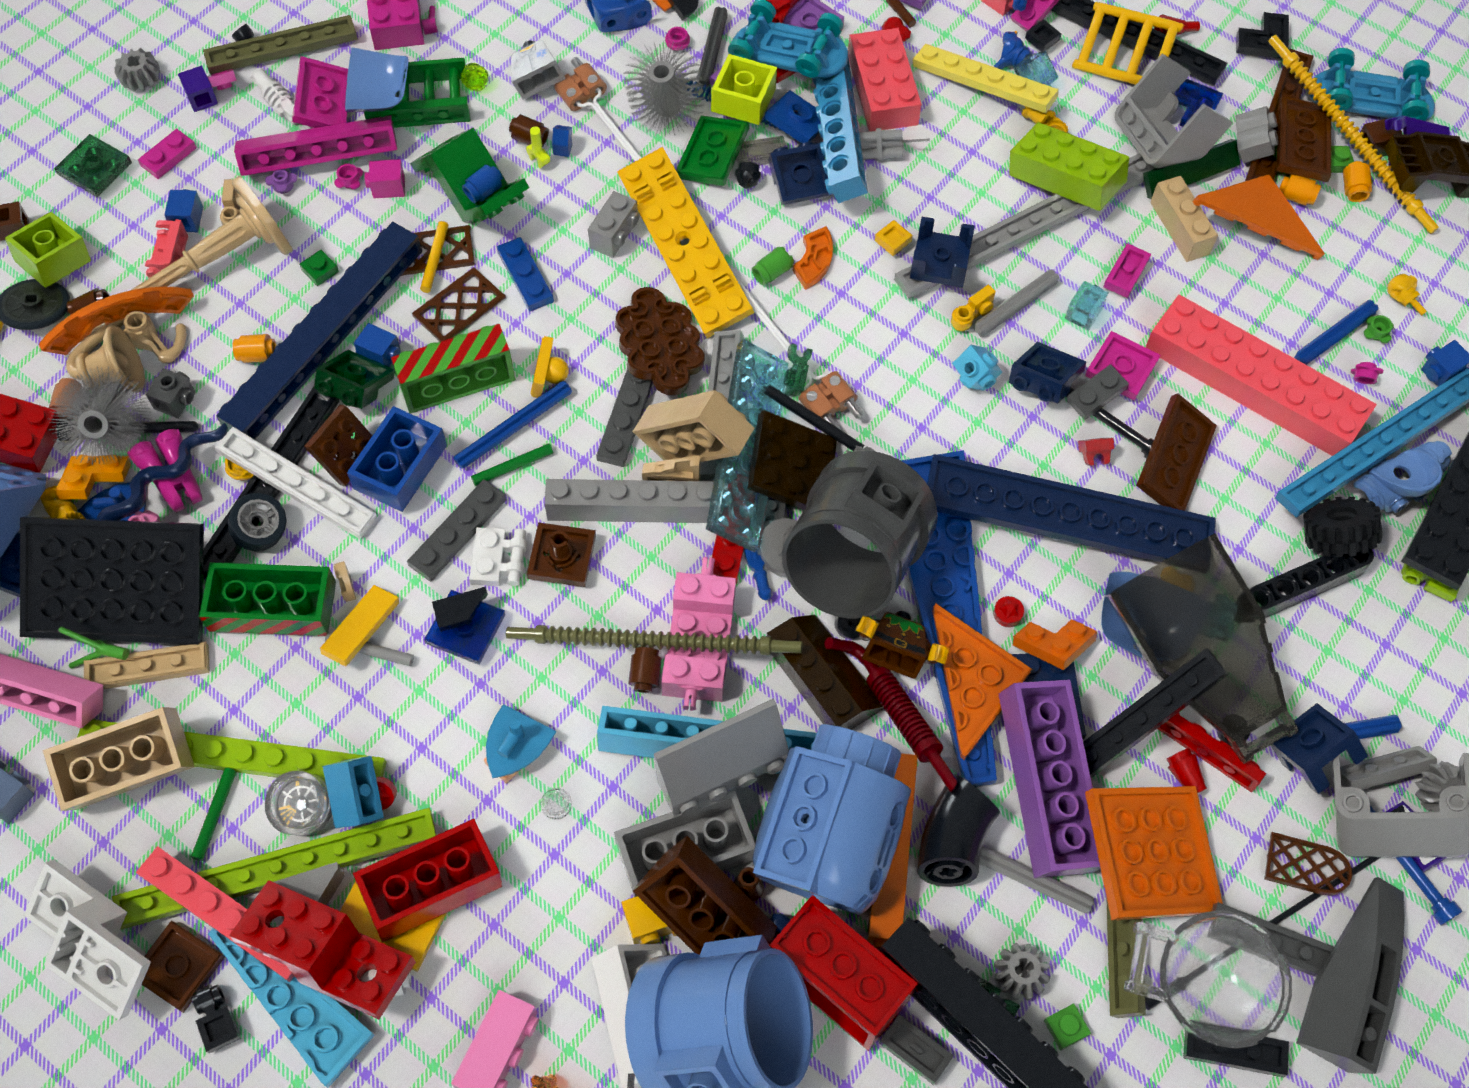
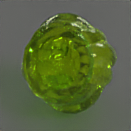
M468 63L461 73V82L467 89L479 92L486 87L489 73L483 66L477 63Z

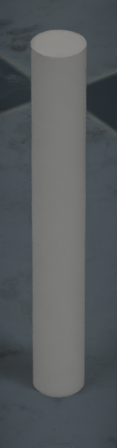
M327 633L325 641L331 636L332 633ZM367 642L358 652L411 666L414 660V655Z

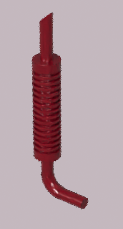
M828 637L825 640V647L827 649L851 654L864 665L869 673L866 680L868 686L909 744L918 760L922 763L930 762L951 792L957 784V779L940 756L943 751V745L891 670L863 660L862 656L865 648L858 643Z

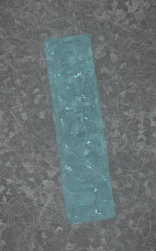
M743 339L737 344L728 403L746 416L747 421L754 427V430L738 456L717 460L706 530L752 552H756L761 548L768 504V496L747 489L758 414L766 410L781 416L782 405L766 396L764 392L769 385H772L784 393L789 363Z

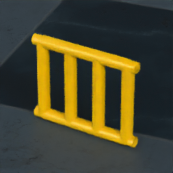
M1095 2L1093 5V11H1095L1079 58L1074 60L1072 68L1136 85L1143 77L1136 73L1152 28L1157 27L1168 30L1159 56L1163 53L1169 57L1177 32H1181L1184 24L1106 3ZM1104 15L1118 17L1119 19L1103 64L1099 65L1088 62ZM1130 20L1142 23L1143 26L1126 72L1114 69L1112 66Z

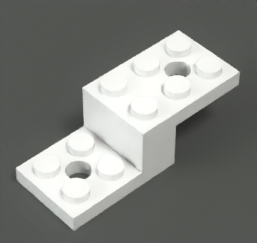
M56 860L44 863L24 913L27 919L54 938L44 965L116 1019L121 1020L129 1015L151 961L117 937L127 911ZM60 899H62L66 905V912L62 909V902L60 901ZM106 966L112 970L113 979L109 977V971Z

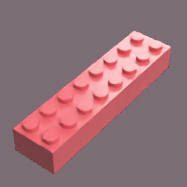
M1178 294L1152 330L1145 347L1160 354L1162 360L1331 456L1352 444L1377 405Z

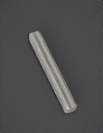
M1048 270L975 322V332L979 336L988 334L1056 285L1059 275L1054 270Z
M982 846L979 864L1082 913H1088L1091 910L1094 902L1093 897L1051 877L1034 878L1032 868Z

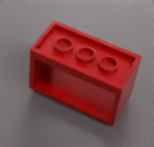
M813 895L769 945L770 948L781 950L787 954L795 963L804 980L809 1000L867 1051L873 1047L910 1001L918 984Z

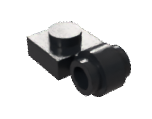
M209 984L197 990V994L192 996V1002L199 1015L202 1013L206 1014V1016L195 1021L206 1052L212 1053L241 1039L231 1008L228 1006L220 1007L221 1004L225 1003V997L220 986L217 984L212 987Z

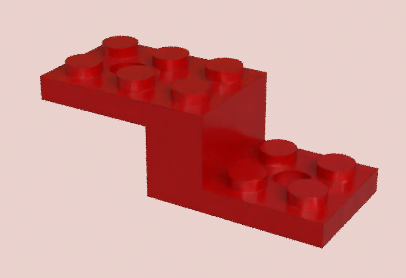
M270 880L264 885L229 935L234 942L286 965L299 983L380 1020L416 963L411 955L359 933L347 914ZM284 916V921L281 925L270 928V923L273 919ZM377 970L372 980L367 982L361 981L366 971Z

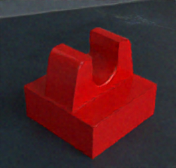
M1114 438L1079 440L1078 448L1079 452L1083 454L1085 464L1094 465L1093 459L1096 454L1101 456L1102 464H1108L1110 462L1111 450L1114 449Z

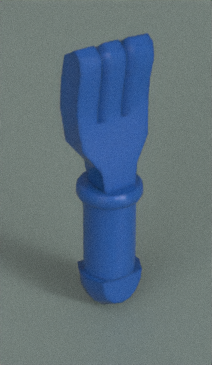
M757 546L750 549L746 548L744 549L746 562L749 569L754 572L753 578L756 580L758 595L762 600H769L772 596V589L768 584L767 572L763 570L765 563L761 555L758 556Z

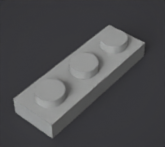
M1415 746L1363 760L1357 765L1352 763L1340 767L1341 784L1344 787H1356L1363 791L1381 784H1392L1396 780L1406 777L1421 776L1420 771L1428 772L1430 763L1437 764V758L1421 746Z

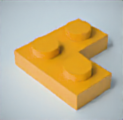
M79 455L78 458L77 456H71L55 490L58 500L88 499L95 482H124L131 466L129 456L116 457V455H113L114 460L111 455H106V457L96 456V462L95 456H93V466L91 456L85 455L84 457Z

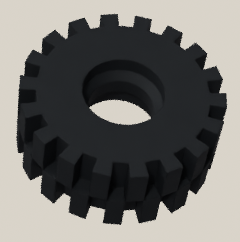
M1349 496L1348 499L1335 497L1336 500L1331 501L1328 498L1324 499L1323 503H1318L1307 510L1306 513L1304 512L1305 544L1317 554L1323 552L1324 556L1329 557L1331 554H1336V557H1343V554H1349L1350 557L1357 556L1356 552L1367 553L1368 548L1375 549L1377 543L1380 544L1382 541L1380 508L1372 501L1367 503V499L1360 498L1355 500V497Z

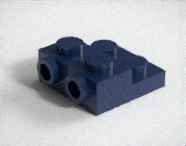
M805 142L796 148L780 147L770 153L768 162L774 185H777L781 205L831 196L825 185V179H828V176L822 164L825 158L821 151L820 143Z
M1037 341L1012 364L1008 383L1012 384L1018 391H1029L1036 394L1044 402L1049 401L1058 404L1070 392L1072 382L1085 371L1087 362Z

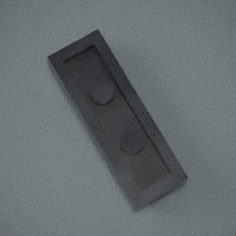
M1189 1022L1185 1025L1184 1059L1283 1078L1288 1075L1289 1041Z

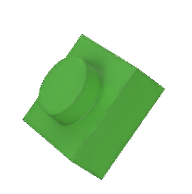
M1074 1003L1044 1019V1023L1060 1051L1091 1034Z

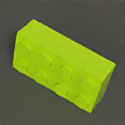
M1037 122L1010 150L1009 175L1101 211L1127 182L1129 156Z

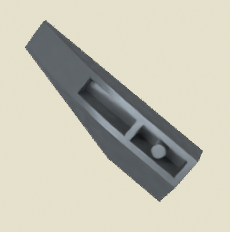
M1379 877L1373 879L1312 987L1296 1044L1348 1073L1376 1074L1394 1009L1400 978L1404 939L1403 891Z

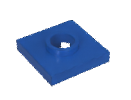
M791 90L771 106L764 116L767 121L801 144L811 142L819 134L818 124H821L818 119L815 106Z

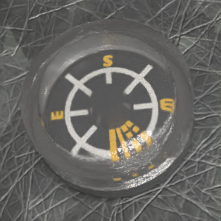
M298 770L279 776L269 787L265 798V812L271 825L282 833L296 836H309L324 828L332 816L325 779L316 774Z

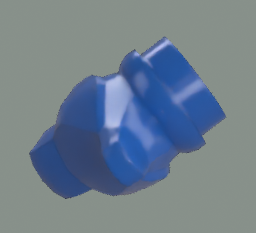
M1008 31L1003 35L1001 59L994 65L995 68L1003 69L1007 66H1013L1015 69L1025 70L1029 66L1033 52L1024 46L1023 41L1017 37V31Z

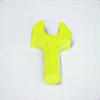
M535 126L530 129L531 144L526 147V151L531 161L535 158L537 159L540 169L550 162V156L542 148L540 128Z

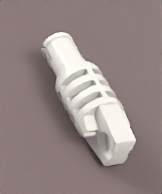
M255 69L251 73L250 78L261 89L264 100L280 117L284 115L293 125H296L297 123L292 122L294 98L280 82L273 81L264 69Z

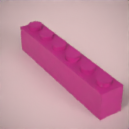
M390 115L239 140L235 142L234 153L240 175L245 176L397 150V140Z

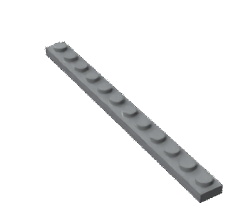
M1140 153L1129 158L1127 182L1114 196L1144 182L1143 173L1155 168L1146 163ZM1055 194L974 234L967 270L1090 209V207ZM912 266L895 273L894 280L908 299L938 285L937 283L910 279Z

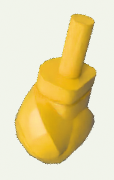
M1399 274L1393 277L1387 284L1389 295L1402 303L1404 307L1410 303L1421 316L1426 313L1427 310L1415 299L1420 295L1416 291L1417 278L1406 274Z

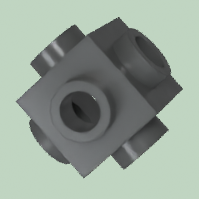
M163 368L158 377H155L151 382L146 396L154 410L179 418L186 406L190 405L193 401L195 390L190 383V378L180 371L172 372Z

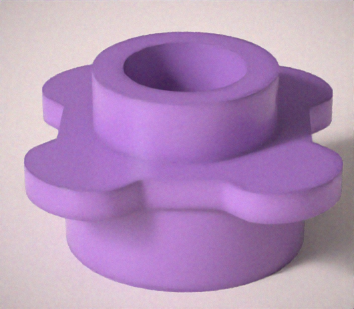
M286 169L275 170L271 176L266 177L265 182L268 186H273L277 193L284 194L292 190L294 183L297 181V176L294 173H289Z

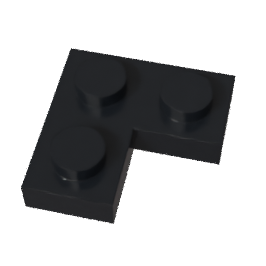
M1264 12L1261 19V30L1239 28L1236 34V53L1281 58L1269 44L1268 40L1272 36L1277 35L1289 49V15Z

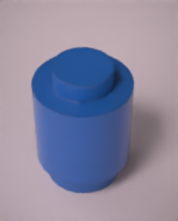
M484 165L465 180L462 190L471 202H482L502 187L501 180L503 177L496 167Z

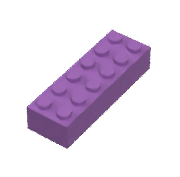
M1056 680L1013 683L998 694L1034 878L1086 874L1100 870L1085 792L1093 787L1071 681Z

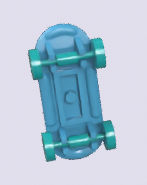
M755 0L750 8L751 14L748 17V25L737 32L728 46V52L731 55L771 65L779 69L798 72L810 78L836 75L843 70L848 61V50L844 42L838 38L844 28V24L838 16L832 13H823L817 22V30L772 22L776 15V9L766 0Z
M1337 48L1330 52L1328 56V66L1330 69L1314 77L1318 79L1317 84L1322 83L1321 89L1326 88V94H1331L1330 99L1336 100L1335 105L1341 106L1340 111L1345 110L1346 112L1384 118L1408 116L1423 121L1429 120L1435 111L1434 99L1425 88L1426 79L1430 76V65L1424 60H1412L1406 63L1403 68L1404 79L1387 75L1350 71L1355 62L1354 52L1348 48ZM1309 95L1314 103H1318V100H1313L1314 95Z

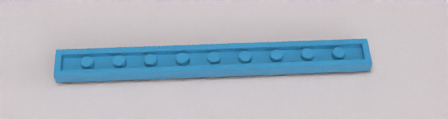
M1469 368L1458 373L1278 491L1275 499L1297 518L1468 404Z

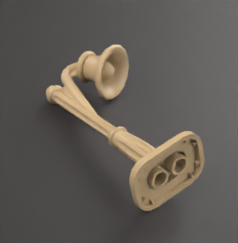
M239 175L232 180V184L239 194L237 203L240 207V214L217 228L188 251L183 250V257L131 290L167 287L192 270L198 273L200 271L199 268L231 252L254 236L262 237L267 244L274 243L284 255L289 254L293 249L267 209ZM124 319L108 325L102 323L96 326L90 335L80 341L81 343L69 354L66 361V370L72 378L77 379V375L81 378V374L86 380L85 374L90 382L89 373L91 378L93 374L96 381V373L100 388L99 374L101 375L102 382V374L104 372V382L106 373L108 384L109 366V381H111V376L113 383H115L114 380L116 381L115 377L118 381L123 376L120 384H123L127 379L123 385L125 388L129 385L127 390L133 386L132 392H141L144 389L145 375L140 357L128 335L118 327L124 322ZM103 341V345L97 351L88 354Z

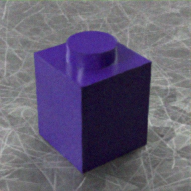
M202 65L178 73L194 112L218 104Z

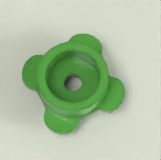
M1383 315L1367 318L1366 323L1368 326L1364 330V336L1368 339L1388 343L1391 340L1390 332L1394 328L1392 321Z

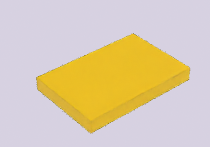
M355 881L340 912L347 914L359 933L381 942ZM447 913L383 943L411 955L416 961L412 970L418 972Z

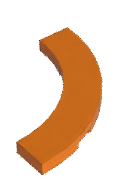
M149 287L103 298L81 308L57 324L40 341V349L44 352L67 355L80 341L90 335L96 326L102 323L108 325L125 319L126 315L133 311H141L147 314H180L194 295L191 289Z

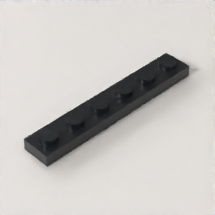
M1205 648L1083 741L1091 778L1229 675L1210 649Z

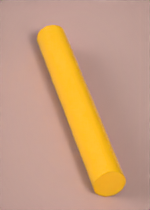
M439 221L420 287V290L425 293L431 292L449 226L445 221Z

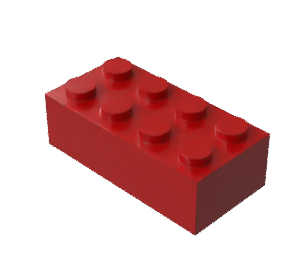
M0 394V462L40 473L56 442L55 439L58 438L57 433H55L57 432V423H49L58 421L52 419H60L58 414L52 413L57 411Z
M471 819L353 873L382 943L503 887L500 872L475 819Z

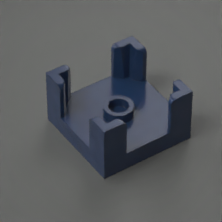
M922 216L910 279L963 288L975 225L962 224L959 236L933 232L935 219Z
M1318 703L1268 740L1281 764L1289 771L1295 766L1301 772L1308 786L1317 794H1320L1330 786L1321 768L1346 750L1356 765L1368 757L1355 731Z

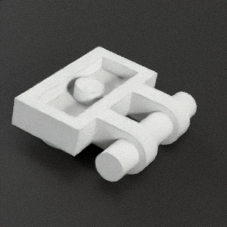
M476 527L469 576L470 585L500 586L501 576H508V584L518 586L520 576L524 573L522 558L523 553L527 549L526 531L520 528L515 529L514 537L507 540L505 529ZM504 552L511 553V560L508 563H503Z

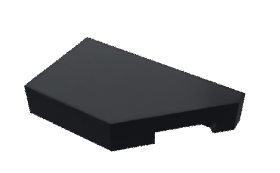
M486 586L433 601L432 605L440 632L470 624L477 608L488 595Z

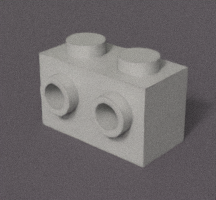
M616 191L612 192L588 228L590 249L614 258L619 248L625 243L631 230L638 223L640 214L637 209V200Z

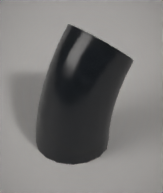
M956 774L954 776L957 779V784L950 792L945 786L936 800L926 822L919 848L917 873L922 880L936 886H961L977 878L984 840L990 827L1001 813L996 805L980 790Z

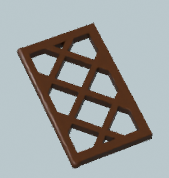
M470 225L448 228L445 241L455 246V248L448 255L441 252L440 258L442 261L438 263L436 271L475 265ZM436 230L414 233L418 235L421 247L426 249L427 252L420 259L416 258L413 262V267H408L401 276L425 272L427 265L425 262L429 258L432 246L422 240L426 237L435 236ZM465 232V237L460 242L449 237L454 233ZM460 250L468 254V259L453 260V257Z
M473 267L415 310L412 316L441 342L456 336L505 299L506 295ZM475 277L479 281V287L464 286V283ZM452 292H458L457 303H442V300ZM463 293H478L477 303H462ZM483 293H493L496 296L489 303H482ZM429 309H436L435 319H425L422 315ZM441 309H456L455 320L440 319ZM461 309H476V312L469 318L460 320ZM439 326H454V329L445 336L439 332Z

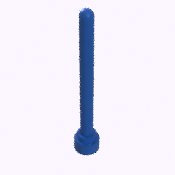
M1370 805V812H1375ZM1395 857L1432 903L1431 909L1435 912L1433 916L1440 925L1445 924L1462 912L1455 901L1451 902L1448 897L1443 898L1412 857Z

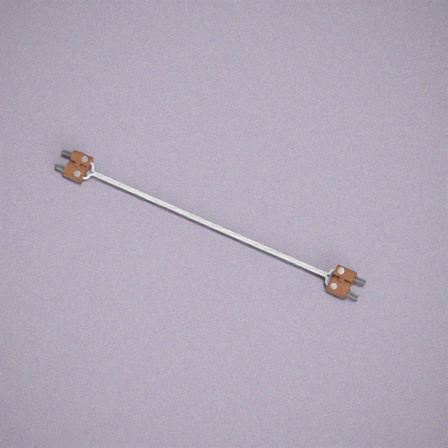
M574 57L571 63L575 67V74L572 76L569 74L564 75L566 79L556 83L554 89L571 111L591 106L634 161L641 159V156L597 103V100L607 89L606 83L589 63L583 64L578 57ZM591 98L593 103L587 102V100ZM734 274L754 312L808 378L809 383L799 396V400L804 407L841 429L840 426L833 419L836 416L835 413L839 410L843 412L848 408L856 419L862 417L864 412L856 404L858 396L839 372L834 371L830 374L816 376ZM813 379L821 380V383L818 385L813 384Z

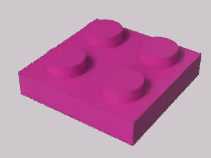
M1111 331L1088 367L1085 376L1091 379L1111 364L1129 383L1128 389L1121 394L1135 401L1161 355Z

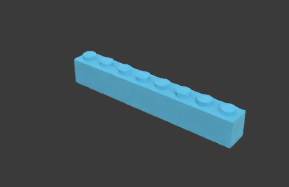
M602 706L597 730L598 751L654 758V753L723 721ZM783 729L788 749L795 748L796 746L809 750L812 749L817 733Z

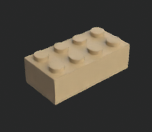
M712 390L649 405L632 432L663 460L700 456V462L738 456L752 434L754 427L747 421L743 413L737 411L727 402V398L722 393Z
M169 707L155 709L43 750L61 811L78 810L195 767L177 709Z

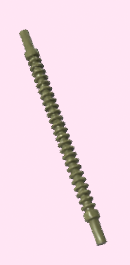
M537 625L536 628H506L507 639L535 640L538 644H545L547 641L550 644H554L557 641L561 645L565 641L567 645H570L571 642L579 645L582 642L586 646L590 642L592 646L599 643V646L602 647L607 643L608 647L615 644L618 648L621 644H624L625 648H628L629 645H632L633 648L638 647V645H641V647L648 645L649 648L657 646L659 650L666 646L667 650L674 647L678 651L680 647H683L684 651H687L688 648H691L692 651L700 648V651L704 652L707 648L709 652L717 649L721 653L725 649L727 653L734 650L736 654L743 650L744 654L751 651L753 655L757 651H760L761 655H771L772 652L802 654L803 650L802 641L772 640L771 636H762L760 639L753 636L752 639H749L745 635L741 639L739 635L732 638L730 634L726 638H723L722 634L715 637L712 633L709 637H706L705 633H702L701 636H698L697 633L689 636L687 632L683 636L679 632L672 635L670 631L666 635L662 631L658 634H655L654 631L647 634L645 630L639 634L637 630L630 633L628 629L622 633L621 629L614 632L610 628L608 632H605L604 628H601L600 631L592 628L589 631L585 627L581 631L579 627L572 630L569 626L564 630L562 626L558 627V629L555 626H551L548 629L546 625Z

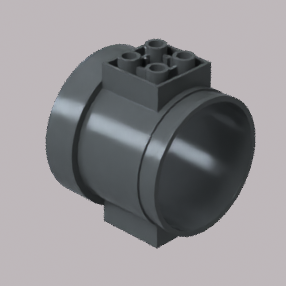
M853 451L842 454L829 462L812 486L807 497L806 508L783 545L782 564L784 572L795 591L817 609L842 618L856 619L862 618L863 615L869 617L883 610L892 600L909 566L914 564L925 551L936 529L937 506L929 486L906 463L880 452ZM832 524L844 526L862 534L875 544L881 552L871 551L854 544L839 533Z

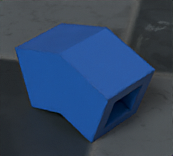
M556 125L553 128V155L569 157L572 148V127Z

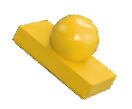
M542 337L530 393L532 397L538 398L542 395L545 379L552 384H558L564 381L569 374V367L564 359L550 357L554 338Z

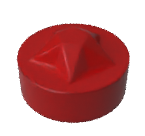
M1012 596L1000 598L993 610L996 622L1004 627L1018 625L1024 615L1023 604Z
M376 777L382 810L389 808L397 796V789L389 779Z

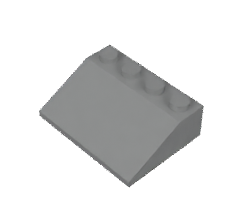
M773 698L654 753L657 781L673 815L679 813L687 815L697 810L699 804L708 799L717 801L725 797L729 793L728 790L738 785L740 788H744L753 784L757 780V776L766 772L774 774L781 771L789 749L778 707Z

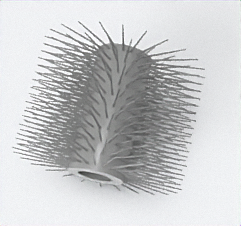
M663 44L664 61L661 51L659 61L655 46L658 61L653 56H651V62L649 59L647 60L651 66L640 61L645 67H648L647 69L634 64L631 65V67L642 69L646 73H636V71L629 73V71H626L623 74L644 76L641 78L635 77L634 79L631 77L624 80V82L631 80L642 81L637 85L630 84L627 87V90L628 88L642 87L639 91L635 90L632 92L630 90L626 93L627 96L628 94L630 96L629 102L633 103L640 99L646 100L639 105H632L631 109L632 107L638 108L642 105H648L643 110L633 112L632 114L634 115L635 113L636 115L637 113L638 115L639 112L651 109L649 113L636 120L644 119L647 115L653 113L654 115L649 119L651 121L655 115L659 114L658 118L654 119L655 122L653 124L655 125L656 121L658 123L660 118L662 123L664 120L665 128L664 117H666V124L668 121L669 128V117L673 127L672 117L674 121L678 122L677 118H682L678 112H681L683 115L685 114L680 109L693 111L681 105L701 107L702 105L689 104L687 101H696L697 99L701 101L705 97H688L690 94L696 95L700 93L699 95L704 92L703 89L695 92L686 91L691 87L696 89L698 86H701V83L699 84L698 82L702 77L700 79L699 76L698 78L697 76L696 78L694 77V79L693 77L691 79L684 78L689 74L700 73V70L698 72L697 70H694V72L692 70L691 73H682L687 68L697 66L698 64L696 63L695 65L694 63V65L678 69L682 64L689 61L686 59L683 63L675 65L685 53L671 64L676 54H672L669 61L668 57L670 58V55L667 52L665 60ZM691 80L697 82V84L695 83L694 85L692 84L691 86H690V85H686V83L689 82V81H691ZM637 93L644 94L639 98H631L632 95H636Z
M109 366L107 375L108 385L106 373L103 384L99 374L100 388L96 373V381L93 374L91 378L88 373L90 382L85 374L86 380L84 382V378L80 374L81 380L68 390L69 393L63 391L61 394L62 397L66 398L64 401L58 402L61 406L59 408L62 409H57L56 411L58 412H52L56 414L63 413L61 414L62 416L58 417H69L65 419H52L64 422H49L68 423L56 425L58 427L68 425L63 428H66V431H72L71 433L74 436L69 439L67 445L78 437L72 444L73 446L84 435L74 452L85 440L78 456L83 452L84 448L87 453V449L89 450L90 456L92 446V466L93 448L95 462L97 448L98 456L99 448L100 455L102 456L101 442L104 454L106 449L109 456V453L112 454V450H116L114 446H118L117 443L120 446L119 449H122L123 447L120 444L124 442L127 447H130L127 445V439L129 443H131L130 441L133 438L136 440L140 439V432L144 427L141 428L136 425L139 422H145V420L141 421L140 416L134 417L136 415L132 414H136L135 412H148L136 409H150L134 408L144 406L142 404L133 406V404H138L135 403V400L132 401L130 399L132 398L130 393L134 386L124 393L129 387L128 385L116 396L127 379L116 391L123 376L117 382L114 380L115 384L113 383L112 385L111 381H109ZM135 429H141L138 432L139 434L135 437L134 433L132 432H134Z

